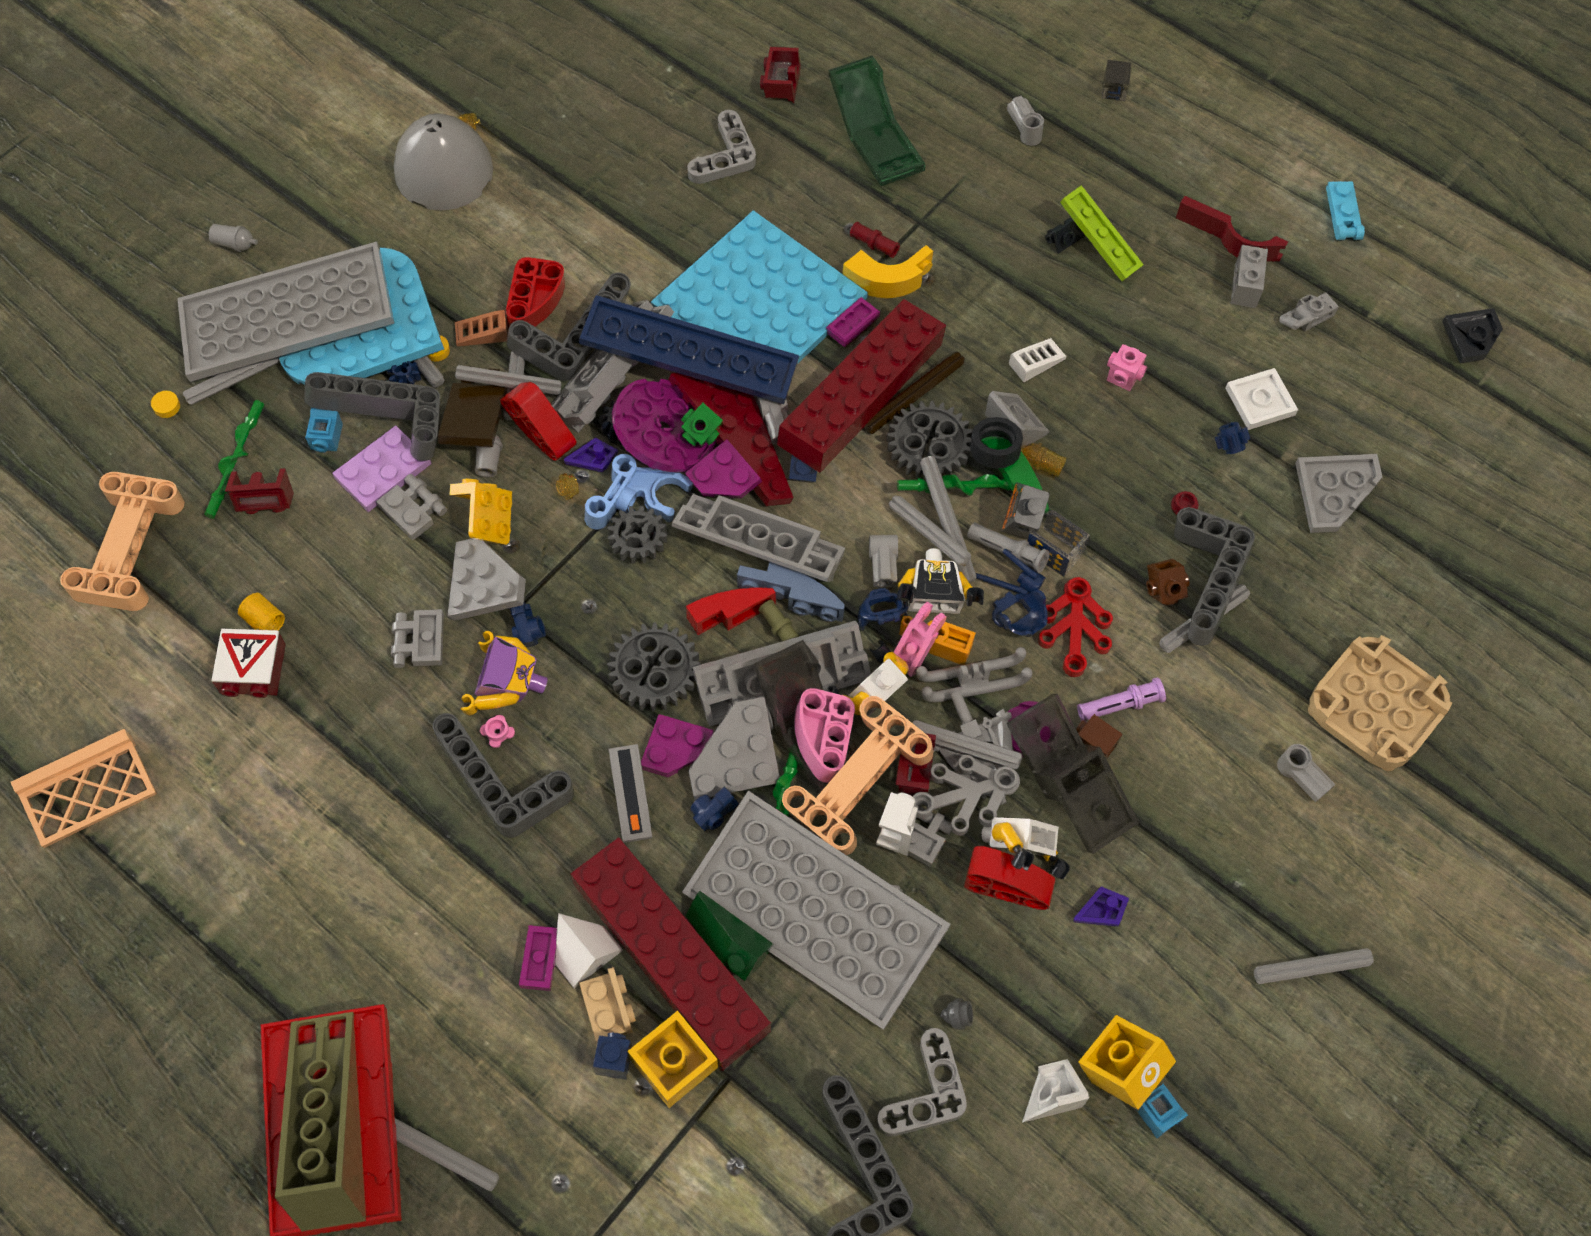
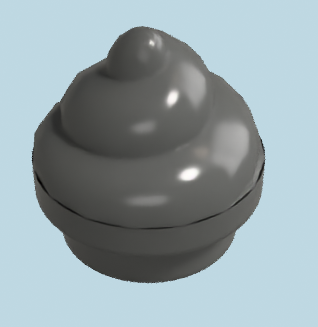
M956 998L947 1005V1008L941 1011L940 1017L946 1023L951 1024L954 1029L964 1030L966 1026H972L973 1024L971 1002L963 1001L962 998Z

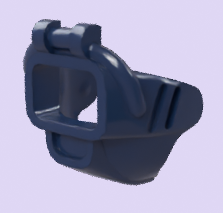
M886 588L872 590L858 610L860 631H864L865 626L871 621H878L879 625L889 621H900V616L902 618L903 616H908V604L903 602L901 598L900 601L896 600L897 594L890 593ZM884 601L887 603L894 602L897 606L895 609L876 613L872 612L870 608L872 605Z
M1041 590L1015 595L1009 591L1005 594V597L993 602L992 619L998 627H1003L1007 631L1031 637L1047 625L1046 596ZM1020 602L1028 611V614L1011 624L1008 616L1002 614V612L1015 603Z

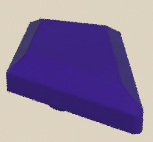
M594 438L564 458V463L604 472L618 454V450Z
M1101 886L1074 917L1073 922L1118 927L1129 898Z

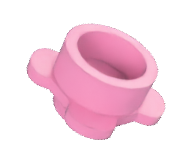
M497 715L481 726L480 733L489 739L491 747L498 748L504 740L514 737L515 730L513 727L508 726L504 716ZM497 729L500 730V732H499L498 734L495 733V730H497Z

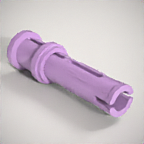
M1156 677L1152 679V682L1143 685H1130L1127 691L1084 704H1078L1077 711L1081 721L1090 720L1093 714L1100 717L1130 707L1137 710L1142 709L1143 705L1155 701L1159 703L1165 702L1166 694L1161 680Z

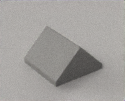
M992 391L989 394L985 416L987 418H1005L1014 422L1022 431L1023 442L1021 450L1050 432L1018 394Z

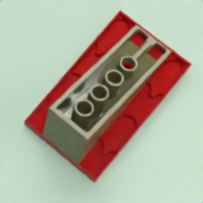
M381 1004L261 1024L270 1236H310L384 1224L385 1222L402 1221L389 1020L385 1005Z

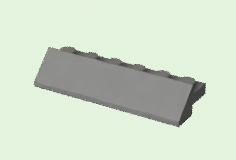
M648 300L632 303V306L669 317L674 313L669 305L653 307ZM595 349L551 405L565 425L579 433L584 425L594 419L596 410L610 399L612 390L625 380L627 371L639 361Z
M693 494L687 505H682L672 522V527L826 582L833 581L834 574L845 551V547L820 539L821 531L720 495L716 501H712Z
M856 621L692 667L697 684V692L709 727L720 724L735 701L764 696L769 709L786 705L781 703L776 696L775 686L777 681L779 684H777L778 690L776 691H778L777 694L780 696L779 699L781 698V701L783 700L785 703L793 702L792 698L785 697L781 691L782 685L785 682L784 672L788 679L795 680L798 684V692L794 696L795 702L802 695L803 683L798 679L799 677L794 676L795 674L787 675L788 672L796 673L802 678L804 691L814 688L830 692L828 687L831 685H835L837 689L861 683L871 675L867 653L863 649L860 629ZM797 658L798 662L793 663V659ZM777 668L776 672L768 675V671ZM787 681L783 685V690H786L784 693L786 696L790 697L796 693L797 687H794L795 682Z

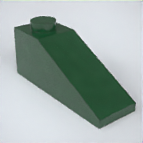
M701 891L697 893L685 915L722 964L744 981L762 965L773 946L772 942Z

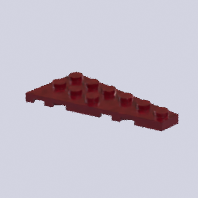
M671 373L668 380L673 387L677 386L683 393L682 398L687 405L691 404L696 410L704 403L723 420V424L717 430L720 435L715 441L720 445L727 439L761 478L762 482L753 490L766 506L790 504L794 497L754 395L680 373Z

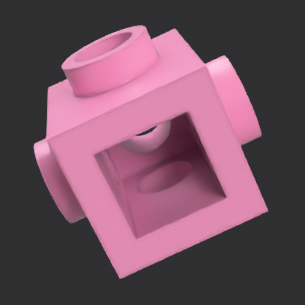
M1122 344L1118 353L1113 352L1108 360L1107 366L1110 367L1106 381L1131 391L1136 380L1141 381L1146 372L1147 366H1144L1146 354L1136 348Z

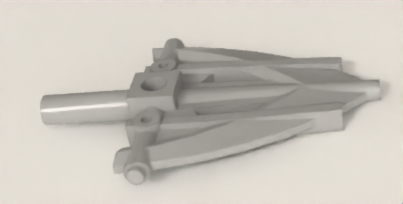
M956 691L950 695L962 722L960 726L962 732L960 734L1013 750L1008 723L1010 718H1012L1010 712L1005 713L1004 709L996 713V717L992 719L984 717L983 723L978 724L976 719H972L961 691ZM935 744L934 751H940L957 774L977 783L987 780L975 773L964 775L959 772L958 761L961 756L966 755L965 753ZM974 757L977 762L984 764L992 769L996 770L999 767H1004L1002 765L996 763L994 764L993 762ZM969 762L962 763V766L965 768L972 767ZM1007 779L1000 780L1002 785L1007 786L1010 784ZM993 792L981 796L983 799L987 798V796L991 798ZM1006 795L1004 796L1000 805L1007 803L1005 799Z

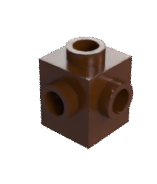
M1169 559L1147 565L1149 580L1146 582V586L1151 597L1164 605L1176 604L1179 599L1188 597L1187 587H1189L1190 582L1182 564L1174 559Z

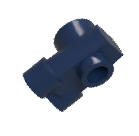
M523 603L521 606L510 608L516 625L512 627L513 637L518 638L526 648L537 645V639L546 636L545 626L540 616L533 617L530 604Z
M724 786L715 794L713 799L709 795L699 797L692 804L690 810L695 815L693 819L704 831L709 828L715 830L724 822V816L737 808L739 803Z

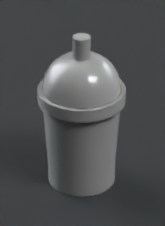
M213 224L209 230V240L212 244L231 248L238 252L247 250L252 244L257 245L258 240L253 239L251 232L243 226L235 227Z
M498 435L495 437L493 447L475 446V473L481 477H494L497 475L500 452L503 447Z

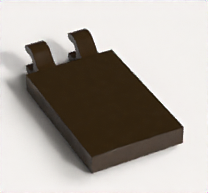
M461 380V383H452L438 433L439 444L493 447L503 409L500 399L505 396V387L490 384L480 385Z

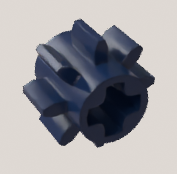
M409 361L407 363L403 362L402 365H393L391 369L386 370L391 382L415 384L416 381L421 380L416 362L412 364Z
M1232 422L1219 428L1220 433H1217L1218 436L1214 437L1218 449L1223 448L1226 454H1235L1246 449L1245 444L1250 439L1247 427L1242 428L1239 422Z

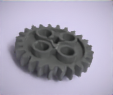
M920 401L919 408L910 404L909 412L901 409L900 417L894 416L893 424H889L887 433V450L892 452L891 460H898V469L906 466L907 475L915 471L916 479H918L921 474H924L920 462L923 459L922 456L929 441L933 424L937 422L938 425L927 457H935L941 474L951 475L952 469L959 473L961 465L966 466L968 457H971L970 444L973 432L972 429H968L969 421H962V413L954 415V407L945 410L943 402L939 407H935L934 401L930 402L929 407H926L923 401Z
M656 622L653 623L652 629L649 630L645 624H642L641 632H637L632 627V636L628 637L622 634L623 644L615 642L614 649L616 652L609 653L612 662L607 663L608 671H611L608 675L610 682H614L612 684L614 692L620 691L621 700L629 697V706L631 707L638 701L642 711L647 704L651 705L652 712H655L657 704H661L664 711L667 710V702L669 701L674 706H678V696L686 700V690H695L692 681L695 682L696 680L692 667L700 665V662H697L699 660V653L693 652L695 650V643H687V634L679 637V628L677 627L672 632H669L668 624L666 623L661 630L657 628ZM648 646L656 648L652 652L643 651ZM665 647H667L668 649H666L661 655L662 650ZM671 659H677L680 661L676 665H670L667 663ZM635 668L641 670L635 675L628 673L631 669ZM647 679L646 684L644 686H640ZM657 681H662L665 683V685L660 688L652 686Z

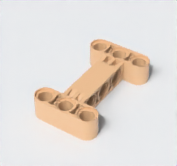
M109 472L101 477L99 486L107 500L117 507L93 568H68L61 575L60 581L71 598L77 602L138 611L147 605L149 597L139 580L132 577L131 573L154 513L164 515L178 514L184 508L185 502L178 488L171 481L120 472Z
M877 696L867 697L860 704L863 722L873 732L821 793L815 798L804 788L792 786L785 790L782 797L784 807L795 820L845 855H849L855 850L857 839L852 828L843 820L901 753L916 765H925L931 761L934 753L932 742L928 735ZM875 707L882 710L881 714L876 718L867 716V712L871 708ZM900 725L904 727V732L899 736L889 734L893 726ZM922 743L927 746V750L920 755L913 753V746ZM802 796L805 798L801 807H790V802L794 797ZM817 815L827 816V821L823 826L815 827L812 825L813 819ZM846 833L850 835V840L846 845L838 846L835 844V839L839 834Z

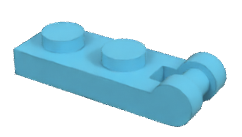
M1353 181L1328 182L1326 192L1336 240H1345L1346 238L1363 240L1365 230L1361 224Z

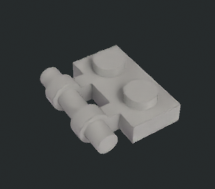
M409 474L404 479V482L409 486L406 491H403L396 485L376 502L378 507L413 541L434 525L429 515L435 511L439 516H443L447 512V508L442 504L443 500L437 494H432L427 489V484L422 479H417L413 474ZM420 496L425 503L419 506L413 500Z
M442 609L414 610L413 621H407L406 613H396L395 622L392 624V633L395 635L394 645L391 647V657L394 658L393 666L395 668L405 667V658L408 656H412L413 666L442 665L444 613ZM409 633H413V644H406V635Z
M922 804L917 805L919 811L927 810L921 807ZM937 812L936 814L932 813L927 818H918L930 825L926 829L915 823L911 834L909 856L929 867L932 866L946 840L936 833L939 830L948 835L951 833V822L945 820L946 816Z

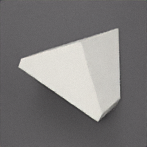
M558 913L555 965L571 986L576 988L580 982L586 980L623 950L604 926Z
M1068 1059L1038 1066L1039 1073L1022 1123L1079 1109L1087 1102L1089 1094Z

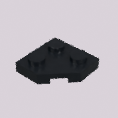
M1494 308L1446 315L1442 321L1459 363L1484 360L1503 330Z

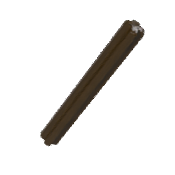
M959 352L951 354L884 405L864 426V429L869 434H874L891 421L894 416L900 414L901 409L905 410L910 404H913L964 365V356Z

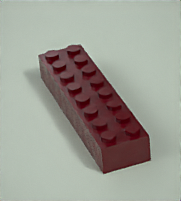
M903 299L779 425L777 445L821 473L939 349L943 342L946 324Z
M619 837L570 873L577 890L671 1008L682 1015L714 1054L722 1071L771 1032V1022Z

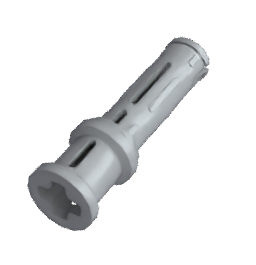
M976 522L970 526L967 533V538L982 543L994 550L1002 552L1003 549H1007L1024 564L1033 567L1037 573H1041L1048 562L1050 555L1048 550H1039L1030 546L1026 540H1013Z

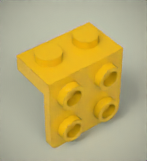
M462 479V483L450 484V495L470 500V538L507 545L510 541L512 491L497 488L496 484H482L476 479Z

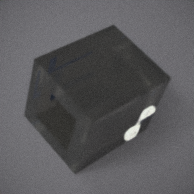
M1107 60L1101 98L1119 101L1126 100L1130 84V62Z

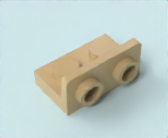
M614 967L608 969V974L579 983L596 1043H598L599 1035L607 1036L608 1033L627 1035L633 1033L630 1023L636 1021L631 1003L625 1005L622 994L627 992L623 975L616 976Z

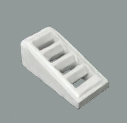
M1050 338L1012 353L1009 365L1021 380L1026 382L1065 360L1066 355ZM1050 348L1055 355L1052 356L1046 349ZM1042 352L1045 355L1046 359H1044L1039 353ZM1035 356L1038 362H1036L1032 357Z

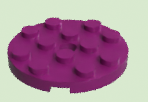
M645 378L630 383L619 394L612 410V423L615 433L625 450L650 468L667 472L688 471L712 452L716 441L710 446L707 443L703 447L698 443L695 446L691 445L682 436L685 432L681 428L684 424L681 419L691 408L695 411L694 407L691 404L687 405L682 398L683 393L677 386L673 387L669 380L660 379L659 382L647 381ZM662 421L667 423L670 428L664 427L663 429H661L662 425L660 424V422ZM699 423L696 429L701 431L705 427L702 423Z

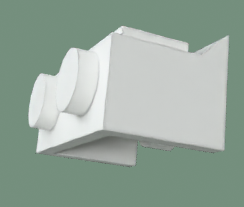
M891 792L879 823V827L882 829L876 845L908 856L911 834L918 808L914 807L915 799L906 793L895 794Z

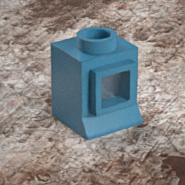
M311 408L305 436L310 449L318 452L337 451L343 426L338 411Z
M1164 1084L1157 1089L1155 1088L1139 1110H1137L1157 1139L1188 1116Z

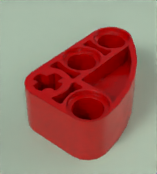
M524 257L517 261L506 306L508 328L517 320H523L536 327L553 312L565 288L562 264L557 261Z
M533 382L520 383L500 399L501 405L516 425L552 460L557 461L577 444L573 434L540 388Z
M984 846L973 848L964 884L967 890L1038 910L1050 908L1055 885V878L1034 864H1031L1028 871L1023 867L1017 869L1011 864L1014 855Z

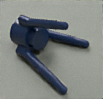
M1003 549V554L1023 570L1017 579V582L1021 584L1020 587L976 573V579L1019 594H1027L1039 590L1046 579L1045 576L1035 572L1034 569L1024 564L1007 549Z

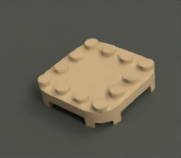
M1382 635L1379 638H1361L1359 636L1350 644L1315 687L1310 697L1308 713L1321 727L1368 762L1385 771H1393L1395 768L1403 766L1414 756L1448 713L1452 705L1449 692L1445 686L1448 682L1440 674L1435 679L1390 647L1388 644L1391 639Z

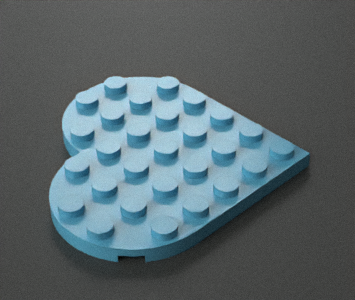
M380 248L394 324L279 356L284 370L294 382L305 384L307 375L314 372L366 378L391 369L393 365L399 366L403 362L407 363V361L410 362L444 349L418 271L414 263L406 255L393 249Z

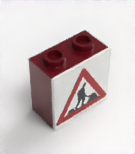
M221 629L211 680L220 694L227 697H237L238 694L251 695L256 698H265L267 695L277 696L286 646L280 632L276 630Z

